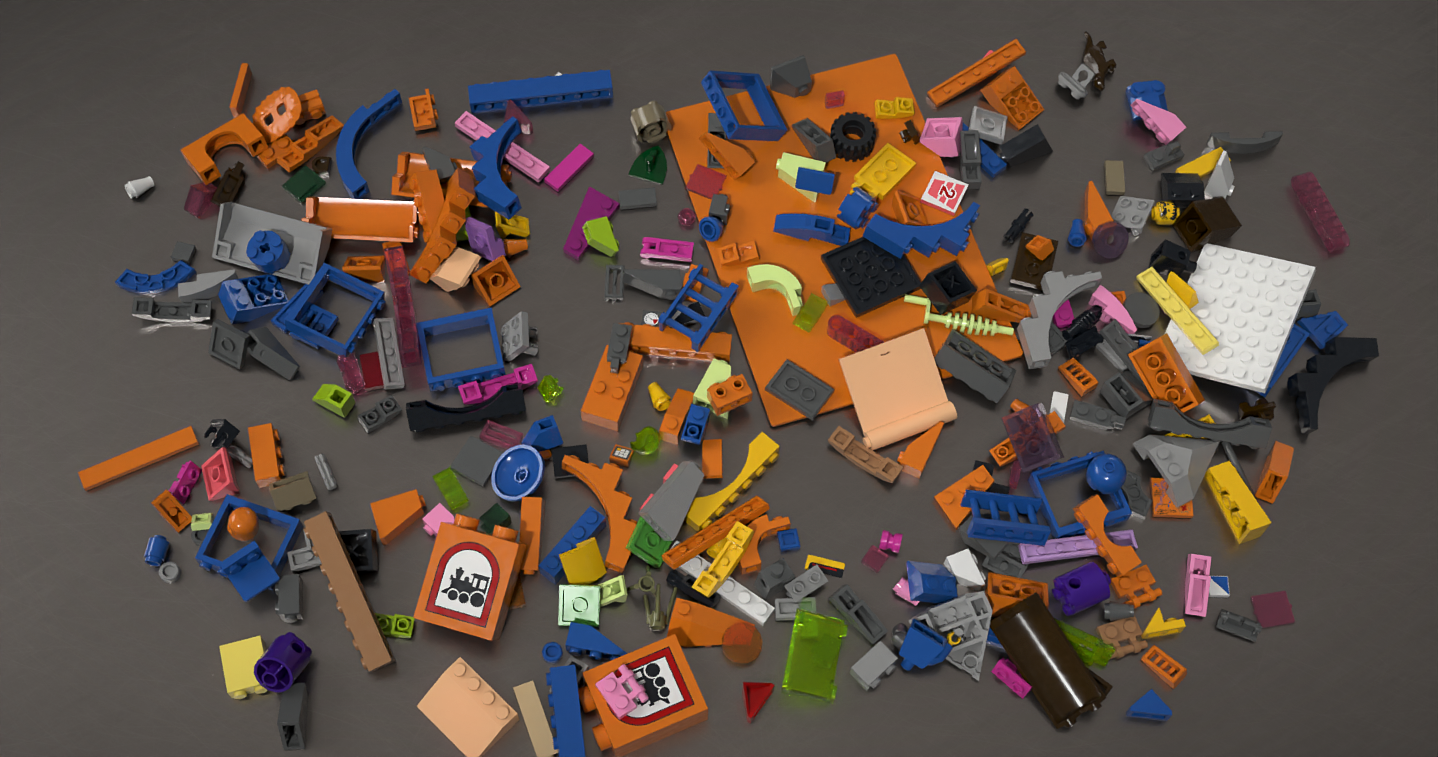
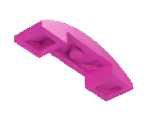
M532 364L513 369L514 373L485 382L477 383V381L458 386L463 403H481L494 395L502 386L522 383V389L528 388L538 382Z

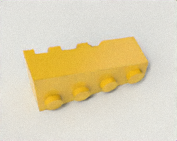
M1230 461L1208 468L1204 478L1238 543L1242 544L1261 537L1272 522L1248 489L1236 468Z

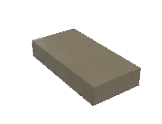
M1105 160L1106 195H1124L1123 161Z

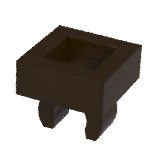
M912 121L905 122L904 124L907 129L902 130L899 134L904 143L913 139L916 145L920 142V137Z

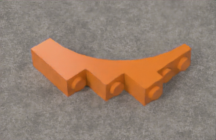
M459 168L456 169L448 181L446 199L434 231L422 254L410 271V276L427 284L444 258L447 259L456 247V234L466 221L465 210L475 197L473 176Z
M565 455L562 460V469L574 474L586 483L596 494L605 510L610 531V546L605 560V567L623 574L632 554L631 551L626 549V546L638 523L633 519H625L632 503V497L624 491H616L623 469H620L614 463H604L602 469H600L594 463L587 464L576 456Z

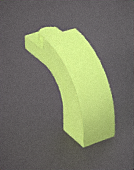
M770 264L755 265L747 268V279L752 292L763 289L777 290L785 296L792 316L800 315V308L803 307L801 300L802 287L792 273L784 268Z

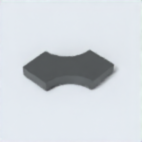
M1126 470L1127 476L1121 490L1132 515L1144 520L1152 500L1141 489V476Z

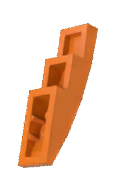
M333 115L307 129L305 136L292 143L289 151L278 156L277 163L290 173L331 142L341 132L344 124Z

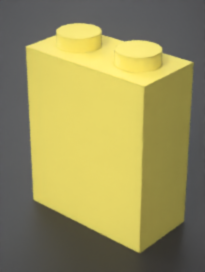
M261 636L219 646L227 693L231 698L242 699L247 697V694L254 692L261 694L268 691L259 684L254 675V666L266 651L265 641Z

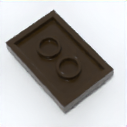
M1022 232L1010 283L1042 290L1040 282L1044 274L1052 271L1058 241L1050 239L1054 251L1042 261L1026 248V245L1036 235Z

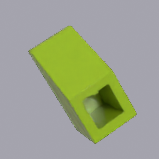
M607 216L586 221L582 226L588 245L610 257L616 255L619 251V243L614 238L613 225L608 221Z
M323 384L312 398L314 402L343 418L347 416L356 403L352 393L336 384Z

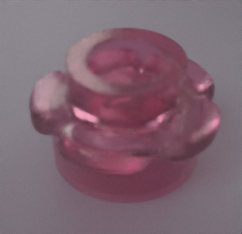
M689 208L682 209L678 214V220H680L679 222L682 225H692L695 222L696 215Z

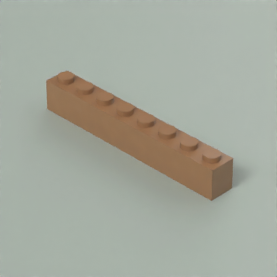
M325 511L304 521L306 526L304 532L307 538H311L313 542L312 551L316 557L320 558L322 563L320 569L323 575H327L330 581L328 583L329 590L337 597L336 606L340 613H344L346 618L344 624L347 630L352 632L354 636L352 642L355 649L361 652L362 658L360 660L364 669L374 672L395 662L393 653L331 513Z

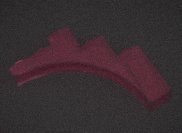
M403 246L385 248L384 254L393 298L402 368L422 365L413 290Z

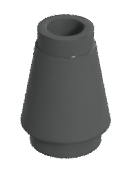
M1113 601L1105 603V619L1114 621L1134 617V605Z

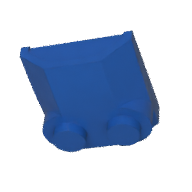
M1157 80L1135 82L1126 88L1129 106L1136 99L1168 111L1164 95L1165 85ZM1130 106L1133 121L1136 119H1142L1140 116H1137L1133 112L1132 107Z

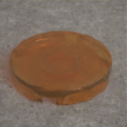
M749 623L733 624L726 629L722 636V649L726 657L734 663L744 664L752 662L758 657L762 649L761 634Z

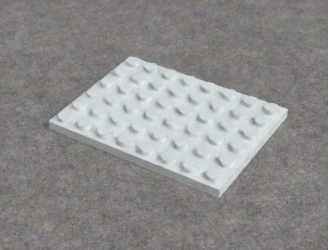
M1207 243L1204 245L1196 262V270L1191 274L1187 283L1196 291L1199 302L1190 310L1217 339L1219 346L1202 355L1172 319L1165 334H1168L1191 375L1266 393L1315 275L1316 267Z

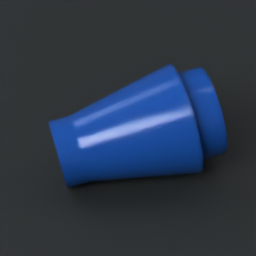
M1075 219L1072 221L1068 241L1072 246L1080 247L1084 245L1087 238L1083 221Z

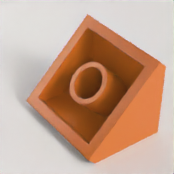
M898 190L895 191L892 208L897 222L904 225L929 226L920 199Z
M385 255L348 256L342 269L343 272L365 283L385 282L386 258Z
M504 255L471 274L474 288L488 306L495 304L521 287Z

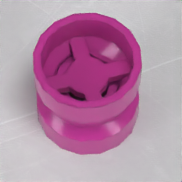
M883 530L879 549L886 550L890 548L892 552L899 553L903 534L896 533L892 535L889 531Z

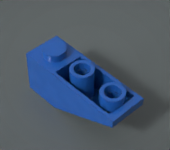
M574 622L570 623L565 644L566 651L574 656L584 654L589 655L591 659L601 660V658L609 659V661L627 654L592 626Z

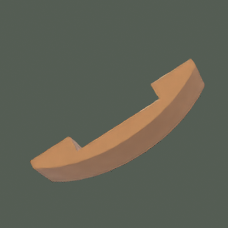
M840 426L837 427L828 439V442L844 457L866 472L884 481L893 483L904 468L889 457L885 459L871 449H867L866 446L855 440L853 434Z

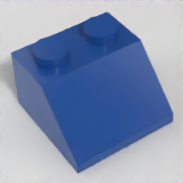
M906 562L911 601L943 603L958 597L956 578L942 564Z

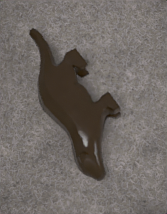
M1086 31L1084 36L1087 44L1083 52V62L1095 73L1093 77L1094 87L1103 91L1105 89L1107 72L1113 74L1117 64L1114 59L1106 61L1102 49L1107 48L1104 41H1099L1096 45H1093L1092 38Z

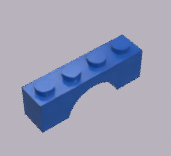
M590 506L538 565L540 574L556 585L565 575L559 554L577 548V543L593 537L596 539L607 526L606 517Z

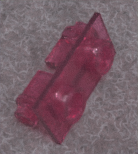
M352 352L348 357H345V355L338 356L336 362L340 372H345L342 375L345 388L348 391H352V394L355 395L365 386L355 354Z

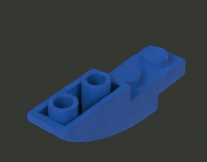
M779 214L775 217L773 232L809 241L811 237L843 246L848 243L850 228L834 224L835 219L817 215Z

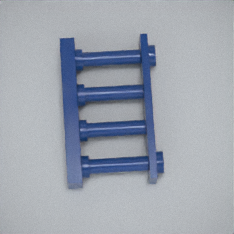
M701 264L696 269H692L688 277L689 280L666 313L663 312L658 319L660 331L663 332L665 327L669 325L688 336L692 341V349L696 352H699L736 298L739 288L733 282L729 287L724 288L703 276V265ZM699 281L720 293L722 298L719 302H713L692 290V288ZM689 296L709 307L712 312L709 317H704L683 305V301ZM678 310L701 323L702 327L699 331L694 332L673 320L672 317Z
M966 490L960 503L961 507H969L972 510L973 517L967 530V535L971 538L1045 546L1051 533L1049 526L1038 524L1036 514L1042 503L1041 498ZM980 509L990 510L992 519L982 518ZM999 511L1009 512L1011 522L1002 521ZM1017 513L1028 514L1030 524L1020 523Z

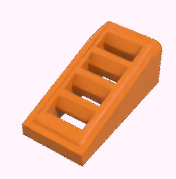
M1074 357L1058 367L1081 397L1097 388L1099 383L1097 379ZM1073 365L1074 368H1072L1071 370L1068 371L1066 369L1067 367ZM1077 370L1079 373L1073 376L1072 373Z
M1155 645L1141 658L1145 665L1173 689L1187 675L1185 667ZM1155 654L1158 655L1153 662L1150 661ZM1162 660H1164L1165 662L1160 667H1158L1157 665ZM1170 666V670L1166 673L1164 670Z

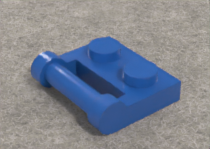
M311 304L299 323L306 326L313 315H316L309 328L328 336L339 318ZM290 331L289 335L292 338L300 340L316 349L320 348L319 345Z

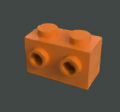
M743 374L733 375L720 384H712L707 389V398L717 416L752 401L753 393Z

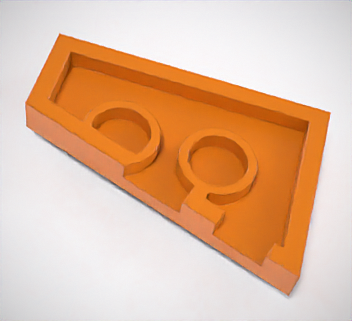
M984 465L934 496L935 501L956 530L972 511L971 508L961 507L960 505L965 491L987 492L993 485L994 479Z

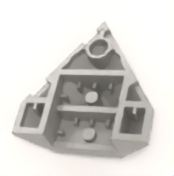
M1148 435L1134 442L1133 446L1143 460L1151 459L1169 485L1166 491L1167 495L1175 507L1178 508L1194 499L1219 442L1204 439Z
M985 591L961 595L932 606L909 619L910 624L913 619H916L946 639L950 632H955L951 637L952 642H955L958 637L961 638V641L956 645L953 644V649L946 659L979 681L993 611Z

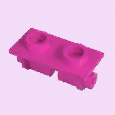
M191 460L182 464V468L176 477L179 481H174L170 490H168L182 504L187 500L202 472V469Z
M1002 658L991 672L1023 699L1032 686L1024 680L1021 674L1015 673L1018 669L1009 659Z

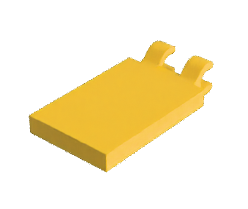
M887 143L854 176L856 182L852 184L850 193L853 194L855 192L853 191L854 187H859L877 199L879 197L883 200L915 168L916 162Z

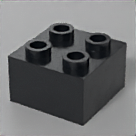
M956 261L928 273L919 285L940 315L968 303L977 291Z
M373 529L339 531L356 571H378L376 531Z

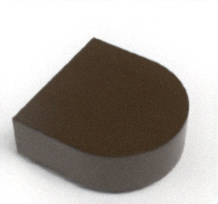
M323 156L315 158L312 161L314 173L329 176L332 158Z

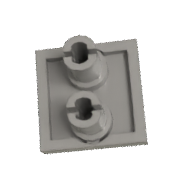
M519 312L501 328L503 361L510 362L521 353L533 356L538 353V344L529 343V337L535 339L538 331L537 327L528 326L527 312Z

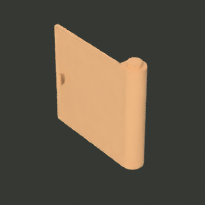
M924 328L839 359L864 434L863 443L867 449L869 448L873 451L929 430L940 421L945 424L957 419L956 409L953 403L947 399Z

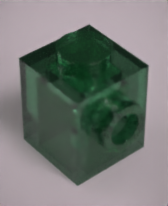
M495 503L479 518L480 529L489 534L493 533L495 524L508 527L512 523L510 515L498 503Z

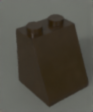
M1224 197L1193 201L1173 224L1191 253L1202 249L1207 243L1215 244L1231 237L1242 226Z

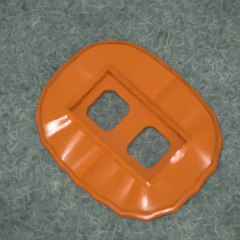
M289 86L281 87L279 90L273 91L271 95H268L255 108V113L252 115V124L263 135L266 143L277 141L285 133L289 132L300 119L302 105L296 91ZM285 104L287 110L280 116L278 108ZM272 114L274 121L267 126L265 119Z

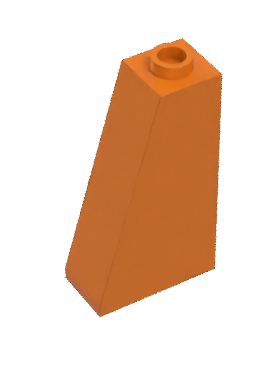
M522 497L519 542L527 544L520 570H523V574L535 575V571H540L538 565L541 563L546 502L542 497Z

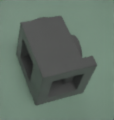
M713 194L709 216L721 220L723 225H727V216L730 211L728 196Z

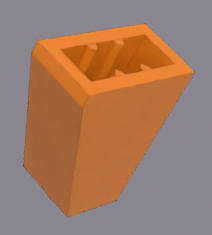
M1278 441L1274 442L1268 453L1255 491V497L1272 504L1274 503L1288 478L1294 451L1293 447Z
M417 489L370 503L383 546L390 543L424 514L425 500L423 495L418 494Z

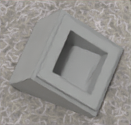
M836 284L822 286L821 292L829 306L845 300Z

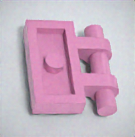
M625 664L618 668L622 674L621 677L617 679L612 672L595 684L619 720L637 708L633 701L637 697L642 703L649 699L643 685H639L634 678L635 674ZM627 682L633 689L629 694L622 686Z

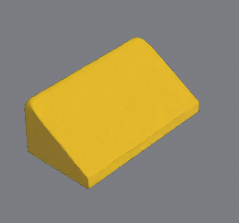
M1171 271L1166 283L1191 309L1199 303L1196 291Z

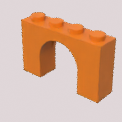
M242 113L182 148L180 151L189 166L203 183L207 185L221 177L216 164L212 160L213 155L220 148L230 144H239L244 146L255 157L269 147L263 135Z

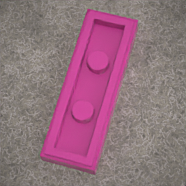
M579 144L544 178V182L559 192L594 157V153L582 144Z

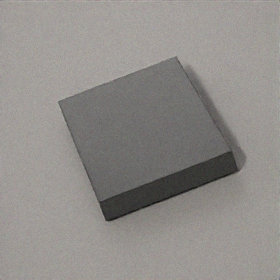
M787 359L765 387V391L812 421L834 393L832 387Z

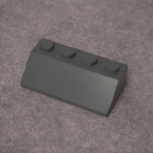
M954 329L951 330L934 357L939 368L947 370L956 379L964 381L971 389L979 391L988 400L996 403L999 402L1009 388L1017 371Z

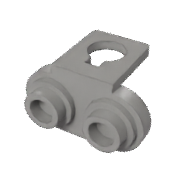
M1083 63L1072 77L1065 72H1061L1058 75V83L1063 88L1069 87L1072 91L1071 95L1079 100L1087 96L1088 92L1085 88L1093 79L1095 73ZM1082 70L1087 71L1088 78L1085 81H1078L1080 79V72Z

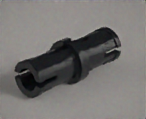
M1023 209L1019 217L1013 220L1012 226L1003 235L1005 240L1011 235L1007 242L1013 243L1019 233L1025 230V225L1034 216L1032 212L1026 216L1029 209Z

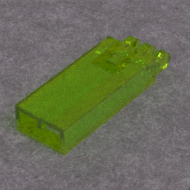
M1054 618L1083 663L1092 666L1095 662L1099 665L1107 666L1108 661L1115 652L1112 646L1103 643L1102 639Z

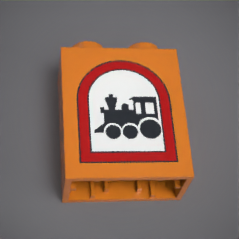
M456 513L454 523H440L413 618L491 641L500 639L527 544L516 541L518 530L495 524L493 533L489 534L477 530L480 522L479 519Z
M675 634L582 673L585 686L578 689L579 701L585 713L595 709L601 724L592 727V731L600 751L611 747L615 757H622L708 720V707ZM625 664L629 670L633 671L635 674L634 678L639 685H643L649 699L642 703L637 697L633 700L637 708L619 720L595 684L612 672L618 679L622 676L618 668ZM628 682L622 685L628 694L633 691Z

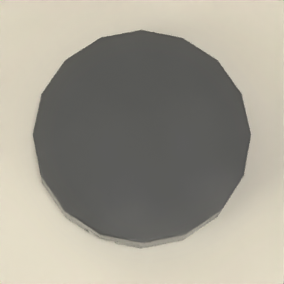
M1135 292L1130 294L1123 302L1124 308L1129 313L1136 327L1148 328L1159 318V306L1148 294Z

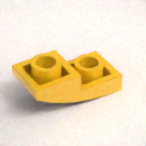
M895 97L894 101L877 99L874 103L875 114L878 119H895L914 115L912 98Z

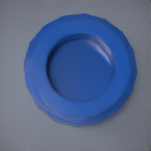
M556 642L545 644L542 649L544 660L551 664L559 662L563 656L562 647Z

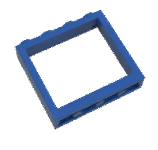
M710 70L701 81L728 139L779 141L787 131L760 74ZM722 88L747 89L765 126L739 125Z
M323 263L285 318V329L347 358L350 353L352 354L355 351L358 340L363 339L368 325L373 324L378 310L383 309L386 303L384 291ZM328 280L373 301L345 345L299 323Z
M492 308L416 323L430 392L436 390L443 391L445 388L450 387L458 388L460 385L473 381L481 383L483 380L506 375ZM489 324L497 364L433 377L425 337Z
M1104 450L1094 453L1091 451L1086 456L1080 458L1075 456L1064 463L1056 462L1045 469L1039 467L1030 474L1029 484L1035 498L1042 499L1040 509L1047 525L1050 527L1053 539L1085 534L1086 529L1079 522L1059 528L1040 482L1087 468L1093 458L1100 454H1105ZM1121 489L1110 494L1117 510L1107 513L1104 519V527L1127 521L1132 514Z
M227 494L195 557L199 567L205 568L207 571L211 569L216 570L218 574L228 578L219 565L222 561L208 556L231 510L239 507H248L255 511L258 519L289 529L271 565L277 575L280 576L288 560L287 552L293 550L304 527L302 522L295 517ZM275 584L272 585L271 587L267 588V589H270V590L273 591V589H274V587H275Z

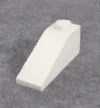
M1224 150L1204 190V194L1214 198L1224 197L1225 199L1227 195L1231 196L1235 187L1232 185L1234 175L1229 157Z

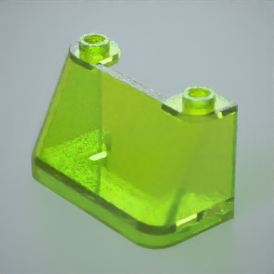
M797 608L781 693L830 702L831 698L836 697L837 686L834 685L842 636L846 637L848 625L844 624L845 620Z

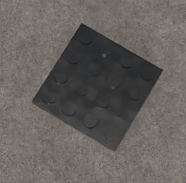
M864 237L821 255L823 264L856 318L900 299L905 294L909 295L921 289L919 286L921 282L904 255L900 259Z

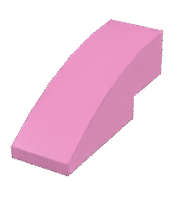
M1100 285L1092 294L1088 304L1093 307L1097 305L1102 308L1100 320L1107 325L1116 319L1127 334H1135L1137 329L1127 310L1111 292Z
M1188 554L1185 580V614L1206 617L1211 581L1209 574L1212 557Z

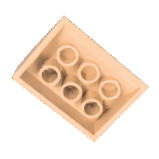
M461 657L441 675L417 705L422 713L466 757H482L519 721L518 713Z

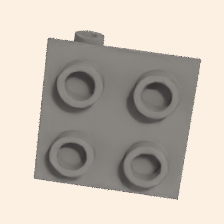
M1120 196L1111 217L1117 227L1131 228L1132 234L1137 236L1142 233L1155 200Z

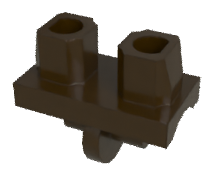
M1265 398L1258 399L1255 402V406H1250L1247 402L1240 403L1238 408L1240 414L1239 421L1247 417L1271 421L1274 419L1276 404L1274 401L1268 402Z

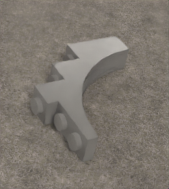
M1050 271L1044 274L1040 282L1044 294L1032 297L1029 304L1032 317L1022 319L1017 327L1029 369L1048 366L1051 360L1049 328L1053 315L1072 296L1084 290L1098 287L1102 280L1101 272L1094 273L1089 271L1083 275L1076 276L1072 274L1065 278L1062 271Z

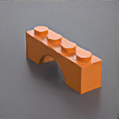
M1098 494L1090 496L1072 508L1075 512L1076 520L1083 524L1087 537L1094 541L1097 546L1096 551L1101 557L1105 558L1108 563L1107 568L1113 575L1122 576L1142 563L1131 545L1118 546L1107 538L1104 531V519L1109 511Z

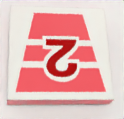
M935 171L920 202L954 216L969 184Z

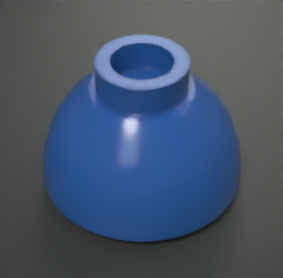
M708 216L701 219L699 231L705 240L714 242L722 235L724 225L721 220Z

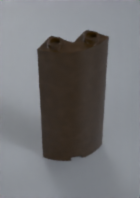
M1037 592L990 621L991 630L1024 680L1032 686L1031 691L1056 729L1063 726L1069 728L1077 722L1076 718L1088 710L1092 713L1102 707L1100 703L1107 697Z

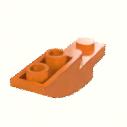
M1053 411L1024 431L1021 429L990 449L989 452L1000 467L1049 442L1051 437L1064 430L1066 426L1056 412Z

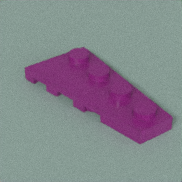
M589 186L564 245L563 252L579 261L590 247L582 226L586 221L605 216L610 221L619 209L620 203Z

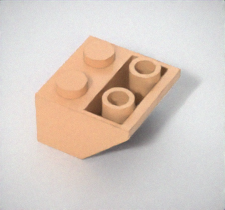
M456 246L448 258H444L430 279L446 292L465 287L470 280L468 277L471 272H475L479 267L478 262L481 256Z

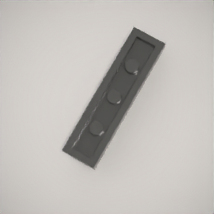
M1115 319L1100 330L1099 333L1147 390L1128 356L1129 353L1137 350L1138 347Z

